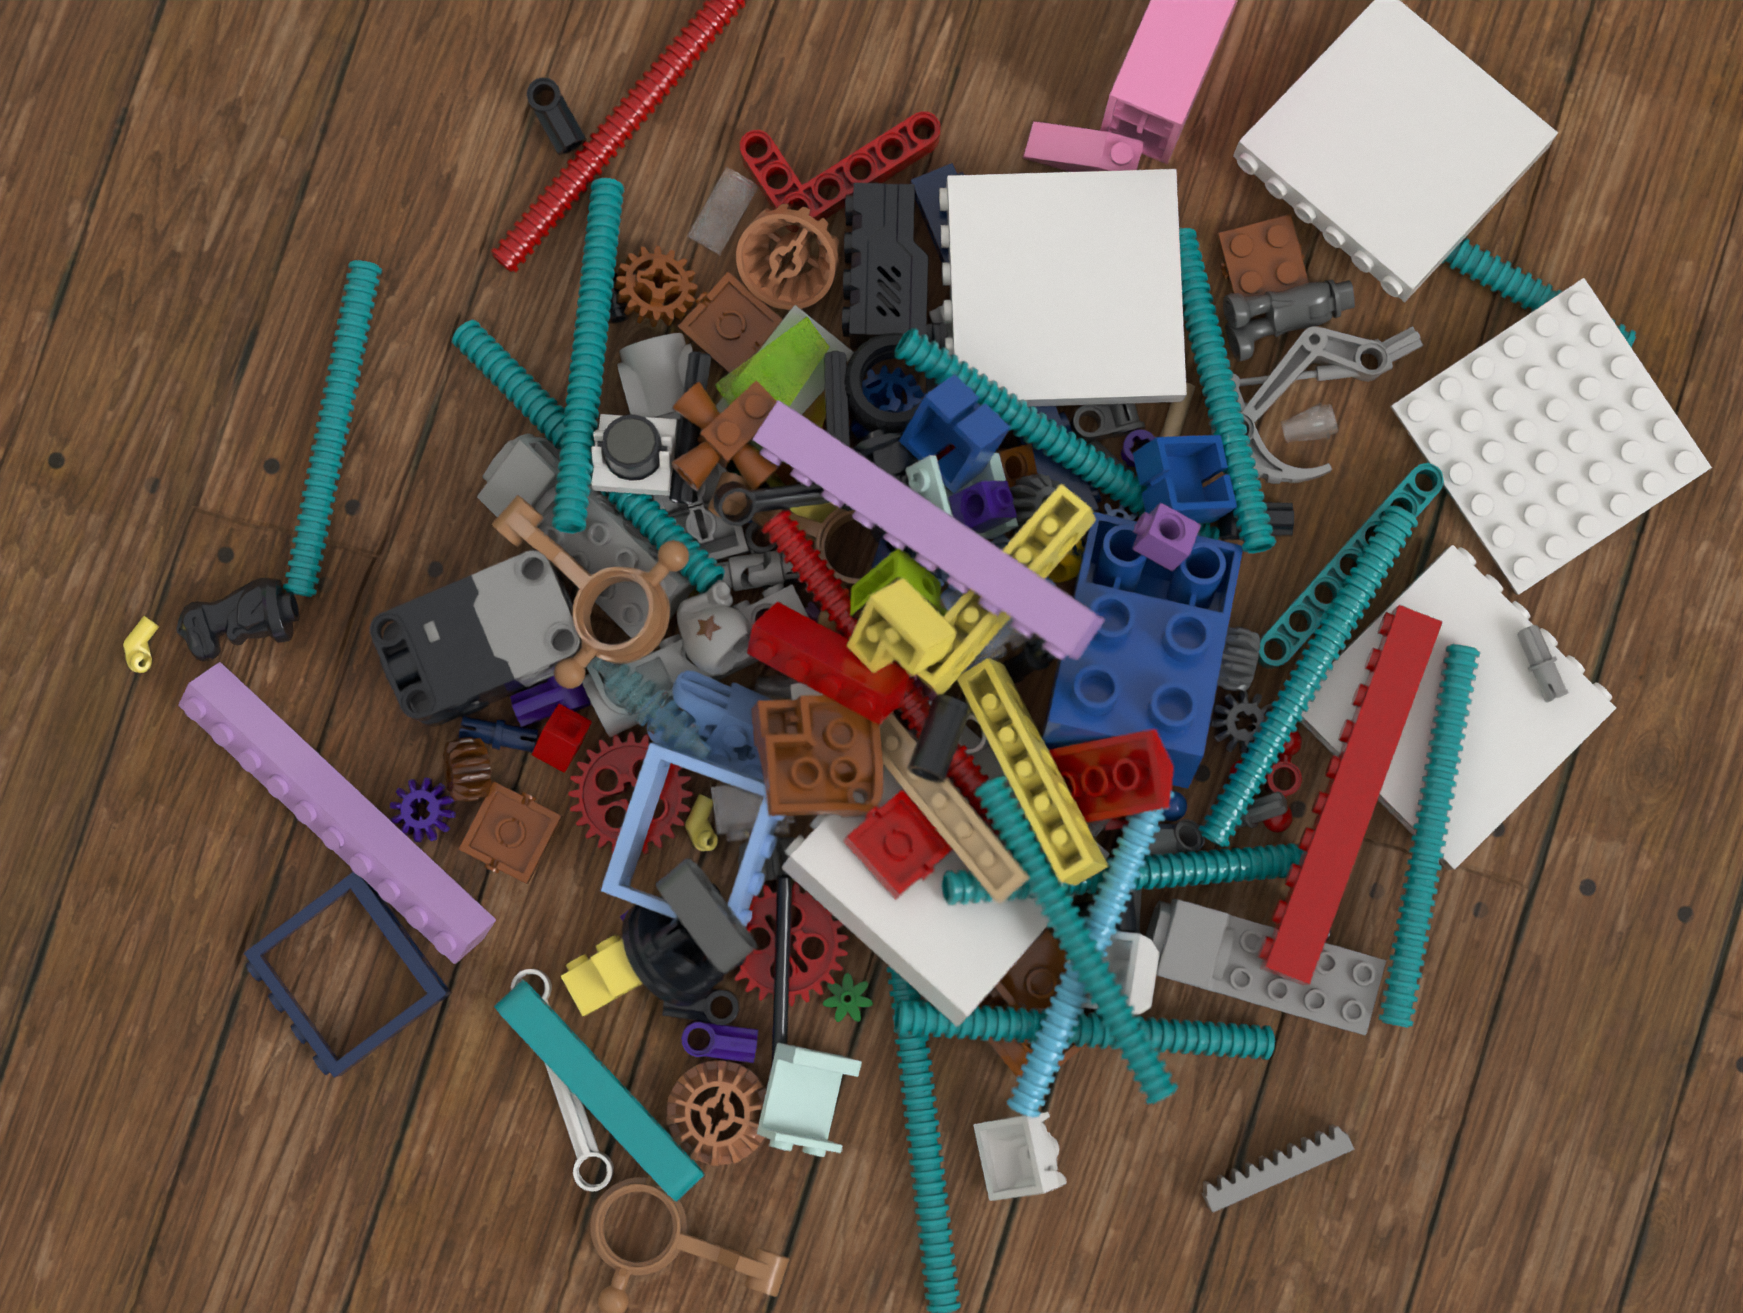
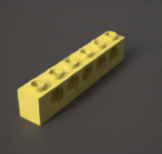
M1060 484L1002 551L1045 579L1094 524L1096 519L1087 504ZM969 589L966 594L964 593L943 617L957 631L945 657L914 674L937 695H943L1011 618L1003 610L997 616L978 603L982 596L972 589Z
M987 658L962 673L957 678V681L1059 881L1076 886L1107 868L1108 864L1004 664Z

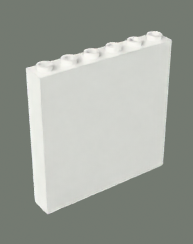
M1374 0L1238 142L1233 157L1237 159V163L1243 171L1251 175L1254 174L1262 180L1267 190L1278 199L1283 198L1290 204L1302 221L1312 223L1323 232V237L1330 245L1341 248L1350 255L1352 262L1358 269L1366 273L1369 272L1377 278L1382 288L1389 295L1399 297L1403 302H1406L1549 148L1558 132L1400 0Z
M1176 169L947 176L946 188H939L940 211H947V225H941V248H948L949 262L942 263L943 286L950 285V300L943 301L944 323H951L952 338H945V348L948 349V355H957L958 361H966L969 369L972 367L977 368L978 374H986L989 382L995 380L998 382V388H1007V394L1014 393L1017 395L1018 401L1022 399L1027 401V407L1182 402L1187 393Z
M1451 545L1440 554L1339 654L1340 657L1337 661H1332L1331 664L1334 666L1332 671L1327 670L1325 673L1328 678L1326 681L1320 682L1322 687L1320 691L1314 692L1315 700L1308 702V712H1302L1301 714L1303 717L1301 723L1333 755L1339 756L1343 742L1339 741L1338 737L1345 720L1349 719L1352 721L1356 706L1351 705L1359 683L1364 685L1370 671L1364 669L1371 649L1379 648L1383 635L1378 634V628L1385 612L1391 614L1398 605H1402L1443 621L1378 797V801L1412 835H1416L1413 825L1418 823L1419 819L1415 817V814L1421 808L1417 803L1423 797V794L1420 793V788L1425 786L1422 776L1427 775L1424 765L1429 764V759L1426 758V754L1431 752L1432 748L1428 746V743L1434 737L1430 732L1436 726V723L1432 721L1433 717L1438 715V712L1435 711V705L1440 704L1437 694L1442 693L1439 682L1444 681L1441 671L1446 669L1447 666L1443 663L1444 658L1449 655L1445 651L1446 646L1451 644L1474 647L1481 652L1480 657L1475 659V662L1479 664L1478 669L1473 670L1476 680L1471 681L1474 692L1469 693L1472 703L1467 705V710L1470 711V715L1465 717L1464 720L1468 723V726L1463 728L1462 731L1466 737L1465 740L1460 742V745L1464 748L1462 752L1458 753L1461 763L1456 764L1459 775L1454 776L1457 786L1452 788L1451 792L1455 794V797L1450 799L1449 803L1453 808L1447 814L1451 818L1450 823L1445 825V828L1448 829V835L1443 836L1446 846L1441 847L1444 858L1439 859V862L1447 870L1456 869L1616 709L1610 702L1612 699L1611 694L1601 684L1597 682L1592 684L1583 675L1585 672L1584 667L1574 657L1570 655L1565 657L1555 647L1558 644L1556 639L1547 630L1541 628L1540 631L1551 656H1556L1557 661L1554 663L1565 688L1569 692L1560 698L1556 697L1552 701L1545 702L1533 671L1529 672L1527 669L1530 667V664L1517 636L1520 630L1533 625L1528 620L1531 617L1529 612L1518 602L1514 601L1511 603L1501 593L1504 590L1501 584L1489 574L1484 576L1474 566L1476 564L1474 557L1464 548L1460 547L1457 549L1454 545Z
M965 725L962 733L964 741L968 745L978 746L982 740ZM914 728L912 730L909 729V732L918 741L915 737L917 731ZM989 746L978 752L967 753L968 756L971 754L974 756L973 763L975 765L980 764L982 775L987 774L989 776L987 781L998 776H1005L1007 779L998 759ZM884 764L883 794L878 808L882 807L901 790L907 794ZM1007 779V781L1004 783L1006 788L1011 787ZM1013 791L1010 795L1012 798H1017ZM853 792L854 800L858 803H863V795L860 792ZM1019 802L1017 804L1018 809H1023ZM819 814L810 824L814 831L806 839L799 835L786 849L785 853L789 858L782 869L957 1027L970 1015L1047 927L1046 923L1049 920L1047 916L1042 917L1040 913L1043 910L1041 905L1036 906L1034 903L1036 899H1030L1029 896L1025 900H1019L1017 897L1013 901L1005 899L1001 904L992 899L990 903H984L981 900L978 904H973L969 900L965 905H961L958 901L956 905H948L942 893L944 873L946 870H953L956 874L959 869H964L968 873L969 870L954 850L934 867L935 871L924 881L918 880L898 899H895L843 842L848 834L866 820L865 816L841 817L838 814ZM1026 814L1022 815L1024 820L1028 819ZM1004 840L1000 841L1004 846L1007 845ZM1097 843L1102 855L1106 859L1110 854Z

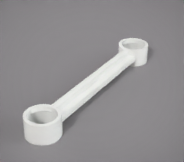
M526 969L514 977L511 990L526 974L540 976L544 981L542 998L549 1005L548 999L551 995L552 985L549 977L543 971ZM545 1063L577 1157L573 1168L574 1179L584 1190H601L613 1177V1163L605 1153L599 1151L583 1103ZM592 1156L601 1158L607 1165L606 1178L602 1183L595 1185L584 1181L579 1172L581 1163Z

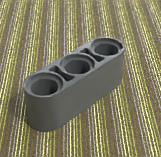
M686 858L656 883L662 897L710 961L721 972L727 973L757 948L748 930L693 860Z

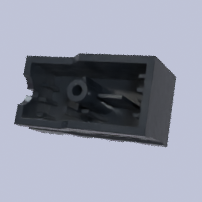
M854 183L853 194H846V226H852V232H845L844 255L845 263H851V269H844L843 292L844 300H850V307H843L842 330L843 337L850 338V348H859L869 339L881 334H892L893 332L905 334L912 328L918 330L919 336L926 335L928 256L913 241L915 184Z

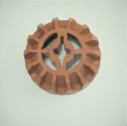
M781 204L776 210L765 209L750 222L739 239L736 250V263L739 275L748 290L759 300L770 306L790 310L794 305L800 309L809 307L826 295L837 278L836 275L842 261V257L837 252L839 246L838 237L829 234L827 231L829 223L824 218L817 221L809 216L810 209L802 207L796 211L791 210L789 204ZM794 225L800 227L797 232L787 233L783 237L775 232L783 226ZM811 234L819 247L818 259L810 255L811 245L808 239ZM770 239L777 242L772 252H770ZM793 246H796V250L793 253L794 257H791L789 262L785 264L784 261L788 256L787 253L791 251ZM806 262L814 266L808 271L800 272Z
M710 1060L689 1069L678 1079L667 1101L666 1121L673 1136V1141L678 1146L680 1145L691 1159L711 1166L734 1164L749 1156L764 1139L763 1136L756 1134L766 1094V1088L760 1078L746 1066L729 1060ZM719 1087L717 1094L706 1100L703 1106L693 1103L695 1098L705 1089ZM732 1092L736 1093L743 1103L744 1118L736 1116L737 1109L731 1099ZM724 1093L723 1109L726 1113H729V1118H722L713 1132L714 1115L709 1113L708 1109L709 1107L715 1108L721 1101ZM691 1109L700 1112L702 1123L706 1127L704 1137L696 1131L692 1124ZM733 1122L742 1125L733 1137L717 1141L720 1131L726 1130Z

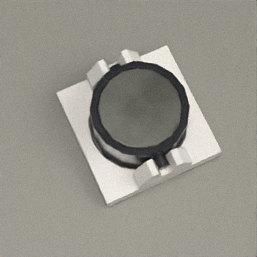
M600 414L599 430L594 432L595 447L592 446L594 468L591 486L593 491L670 496L673 472L671 462L674 461L678 431L677 419L651 418L635 414L624 416Z

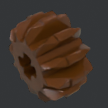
M463 737L446 742L443 753L444 778L447 782V790L450 792L453 800L468 802L488 797L492 785V772L488 758V749L485 747L482 739Z

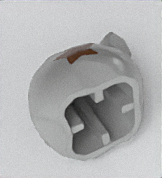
M721 580L714 584L707 592L682 601L677 610L678 628L687 655L699 669L713 674H724L735 665L741 655L748 649L752 629L748 619L741 611L730 607L733 602L732 596L729 594L730 588Z

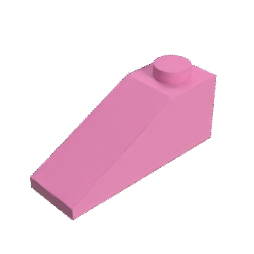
M1033 122L1023 159L1069 172L1137 170L1144 142L1107 131Z

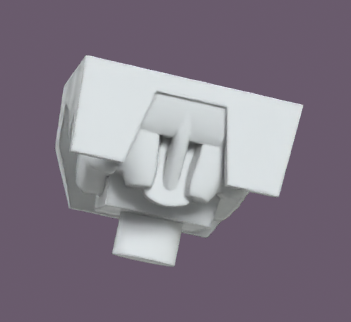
M1117 932L1116 935H1111L1110 940L1113 943L1111 946L1106 947L1105 951L1108 955L1106 958L1102 957L1104 962L1108 961L1110 963L1108 970L1110 973L1115 972L1116 978H1114L1116 984L1121 983L1123 987L1120 989L1122 995L1127 994L1129 997L1126 1002L1128 1006H1134L1135 1010L1132 1013L1140 1015L1151 1008L1159 952L1152 940L1141 934ZM1090 993L1086 994V997L1090 1000L1092 998ZM1089 1000L1081 1006L1082 1008L1098 1009L1096 1004L1091 1005Z
M1049 1112L1041 1113L1039 1117L1035 1118L1025 1115L973 1124L989 1201L1042 1194L1067 1183L1065 1176L1057 1171L1056 1161L1059 1154V1144L1051 1136L1050 1132H1047L1046 1126L1042 1123V1121L1050 1117Z

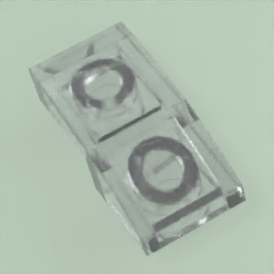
M726 167L687 237L720 255L759 185Z

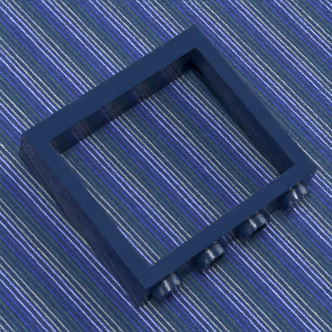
M354 872L244 952L249 960L245 965L256 981L260 982L263 980L271 990V993L268 994L271 1003L280 1013L287 1012L294 1022L290 1026L294 1035L302 1044L306 1042L310 1044L316 1053L313 1056V1060L318 1068L325 1075L331 1073L334 1078L343 1075L452 994L393 911L380 897L379 893ZM352 890L427 994L342 1058L338 1059L264 955Z

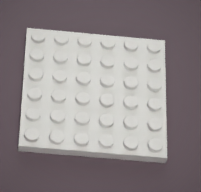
M1585 278L1390 406L1426 461L1439 467L1442 471L1444 488L1516 595L1521 594L1712 468Z

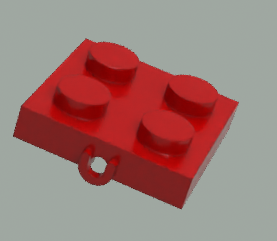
M903 790L899 791L882 807L878 808V806H875L865 815L866 820L843 840L895 899H898L918 880L924 881L935 871L934 867L953 851L952 847L921 809Z

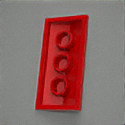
M1156 729L1049 750L1086 823L1169 808L1174 766Z

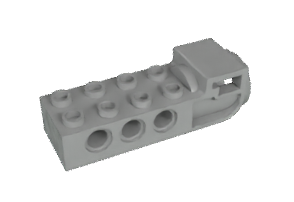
M682 333L650 338L620 349L619 354L622 363H618L617 366L631 415L677 419L679 427L680 414L673 410L672 407L683 396L688 354L693 352L691 343L686 345ZM719 463L716 464L698 491L693 489L690 504L674 503L670 501L669 496L653 495L654 500L660 503V509H666L669 514L668 517H674L677 522L676 525H682L685 530L684 533L692 535V542L697 541L701 545L700 550L705 549L709 553L708 558L713 557L717 562L749 553L742 525H729L708 510L722 472H727L726 467L723 468Z
M529 433L520 435L514 440L507 442L492 460L483 474L487 484L478 494L477 498L496 517L519 495L544 517L537 527L567 551L591 575L610 567L636 568L647 573L658 562L656 545H651L648 537L642 536L640 529L634 528L632 521H628L624 517V513H620L616 509V505H612L608 501V497L603 496L600 491H593L591 484L588 486L590 488V495L587 497L589 505L585 508L588 512V516L585 519L587 523L586 529L572 534L560 532L552 527L551 521L555 517L552 512L554 506H556L554 497L557 495L555 487L558 484L556 478L560 472L558 464L561 461L559 458L561 449H556L553 446V441L535 437ZM681 570L670 571L660 582L669 600L670 619L678 610L680 603L686 600L697 586L691 585L688 581L689 577H683L680 573ZM615 583L602 591L595 600V603L631 638L641 631L647 620L649 611L648 598L644 589L637 583Z
M783 583L762 592L764 599L750 605L748 600L732 606V608L741 611L748 619L751 628L777 601L808 617L793 585L785 588ZM676 634L658 644L660 650L656 652L653 650L642 659L626 663L629 672L606 682L602 673L620 664L606 662L598 657L592 659L586 666L589 674L585 675L582 683L608 735L612 737L651 718L653 713L662 707L671 708L677 705L674 702L672 689L674 681L682 672L686 670L695 671L719 681L759 660L748 655L746 650L735 665L724 674L709 673L690 663V658L685 651L682 639L679 634Z
M1172 899L1171 904L1163 901H1158L1145 937L1152 940L1159 952L1157 976L1357 1034H1367L1386 960L1325 943L1310 984L1302 986L1260 969L1263 961L1258 958L1261 944L1265 936L1272 937L1275 928L1179 899Z

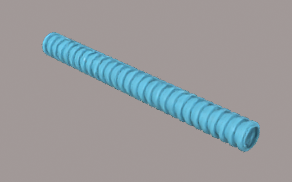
M1171 790V797H1170V798H1173L1174 795H1175V793H1173L1172 790ZM1164 809L1127 815L1126 819L1129 820V823L1121 829L1124 835L1122 838L1118 837L1117 842L1120 844L1118 849L1114 848L1112 854L1115 855L1114 859L1108 860L1107 864L1110 868L1108 872L1104 871L1102 875L1105 877V880L1097 886L1101 890L1099 894H1094L1093 899L1096 901L1094 906L1090 905L1088 908L1091 912L1090 916L1084 917L1086 921L1085 929H1091L1092 933L1089 936L1092 940H1097L1098 944L1095 947L1098 951H1103L1104 955L1102 957L1104 958L1108 955L1105 951L1106 947L1111 946L1113 943L1110 940L1111 935H1116L1117 933L1115 925L1122 921V918L1119 917L1121 911L1126 912L1125 901L1131 900L1132 896L1129 892L1131 889L1136 888V884L1133 882L1136 877L1140 878L1141 876L1138 870L1140 866L1144 867L1146 861L1143 860L1145 854L1150 855L1149 844L1155 843L1156 839L1153 838L1154 832L1160 831V827L1157 826L1159 820L1164 821L1165 816L1162 815ZM1072 961L1070 963L1066 962L1064 965L1067 970L1065 974L1061 973L1059 977L1062 980L1061 985L1055 986L1057 991L1056 997L1051 996L1050 1002L1053 1004L1051 1008L1048 1007L1045 1010L1048 1016L1040 1022L1043 1028L1042 1030H1037L1035 1034L1038 1040L1037 1042H1032L1031 1047L1033 1051L1026 1055L1029 1061L1027 1065L1023 1064L1021 1067L1024 1073L1016 1079L1019 1085L1018 1087H1013L1011 1091L1014 1097L1013 1099L1009 1098L1007 1101L1011 1109L1031 1118L1039 1117L1041 1114L1038 1109L1039 1106L1045 1105L1044 1094L1050 1093L1048 1085L1055 1081V1077L1052 1075L1054 1071L1058 1072L1060 1069L1057 1063L1065 1057L1062 1051L1063 1049H1068L1070 1045L1067 1042L1068 1037H1073L1074 1032L1072 1028L1079 1024L1076 1018L1078 1014L1082 1015L1084 1012L1081 1006L1089 1000L1083 990L1086 987L1084 982L1079 983L1077 980L1080 976L1078 971L1073 972L1071 966L1074 965Z

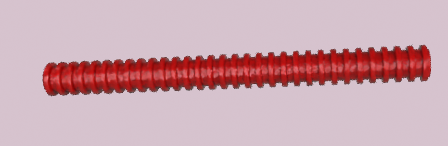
M711 0L710 2L705 1L703 3L704 9H698L695 12L696 18L688 20L689 26L681 28L680 37L675 36L673 38L674 44H669L665 47L666 53H660L657 56L659 60L657 63H651L650 72L645 71L642 74L643 80L635 82L636 88H630L627 91L629 96L620 99L621 105L619 107L614 106L612 109L613 115H607L605 117L606 123L597 126L599 131L589 135L591 139L589 142H583L582 151L577 150L574 153L576 158L567 161L568 167L559 170L561 175L558 178L553 177L551 180L552 186H546L544 188L545 194H539L536 197L538 202L529 205L530 211L528 213H522L521 217L523 219L521 222L516 221L513 224L515 229L506 232L508 237L505 240L500 239L498 241L500 246L497 249L494 247L491 249L492 256L497 262L510 272L517 273L519 271L517 266L520 263L525 264L527 261L526 255L534 253L533 247L542 244L540 239L549 236L548 230L550 228H556L557 219L562 220L565 217L563 212L572 209L571 203L580 200L578 195L586 193V186L594 181L593 177L595 175L600 176L603 173L601 168L610 165L609 159L611 157H617L616 151L618 148L623 149L625 147L624 141H630L633 138L631 133L640 130L639 124L641 122H647L648 113L653 114L655 112L654 106L663 103L662 97H668L671 94L669 89L677 87L678 78L683 79L686 76L684 71L693 68L692 62H698L701 59L699 54L708 51V44H714L716 41L715 35H721L723 33L722 27H728L731 24L729 19L738 16V9H744L746 6L745 0Z
M783 510L763 525L762 532L764 534L768 533L771 536L769 539L770 543H776L778 546L776 551L779 554L783 552L786 556L783 559L785 563L790 562L792 564L791 571L793 573L798 572L800 583L805 582L807 584L806 591L808 593L813 592L815 603L819 601L822 604V607H820L821 611L828 612L830 615L827 618L829 622L834 621L837 624L835 630L837 632L842 631L844 637L850 640L859 620L850 616L851 598L848 596L850 593L849 589L842 588L841 584L843 581L841 578L836 580L833 576L836 573L835 570L827 568L828 561L826 559L821 560L819 557L821 554L820 550L813 549L812 545L814 542L804 537L806 535L805 530L802 529L800 531L798 529L799 522L797 520L792 521L790 510ZM895 660L894 662H892V663H894V664H896V665L902 667L897 660ZM912 676L908 679L904 699L895 710L900 709L902 711L901 718L903 720L908 719L910 722L908 727L910 730L914 728L917 731L915 737L918 739L931 706L928 703L931 699L929 696L924 697L922 695L923 688L921 686L916 687L914 684L916 679ZM958 744L947 778H952L954 781L952 784L961 790V795L967 798L971 807L976 810V813L997 837L1001 833L998 829H993L994 821L987 818V808H981L980 806L982 799L980 797L976 798L974 795L976 789L986 783L989 776L987 774L982 775L980 764L975 765L973 763L974 756L972 754L968 756L965 752L967 747Z

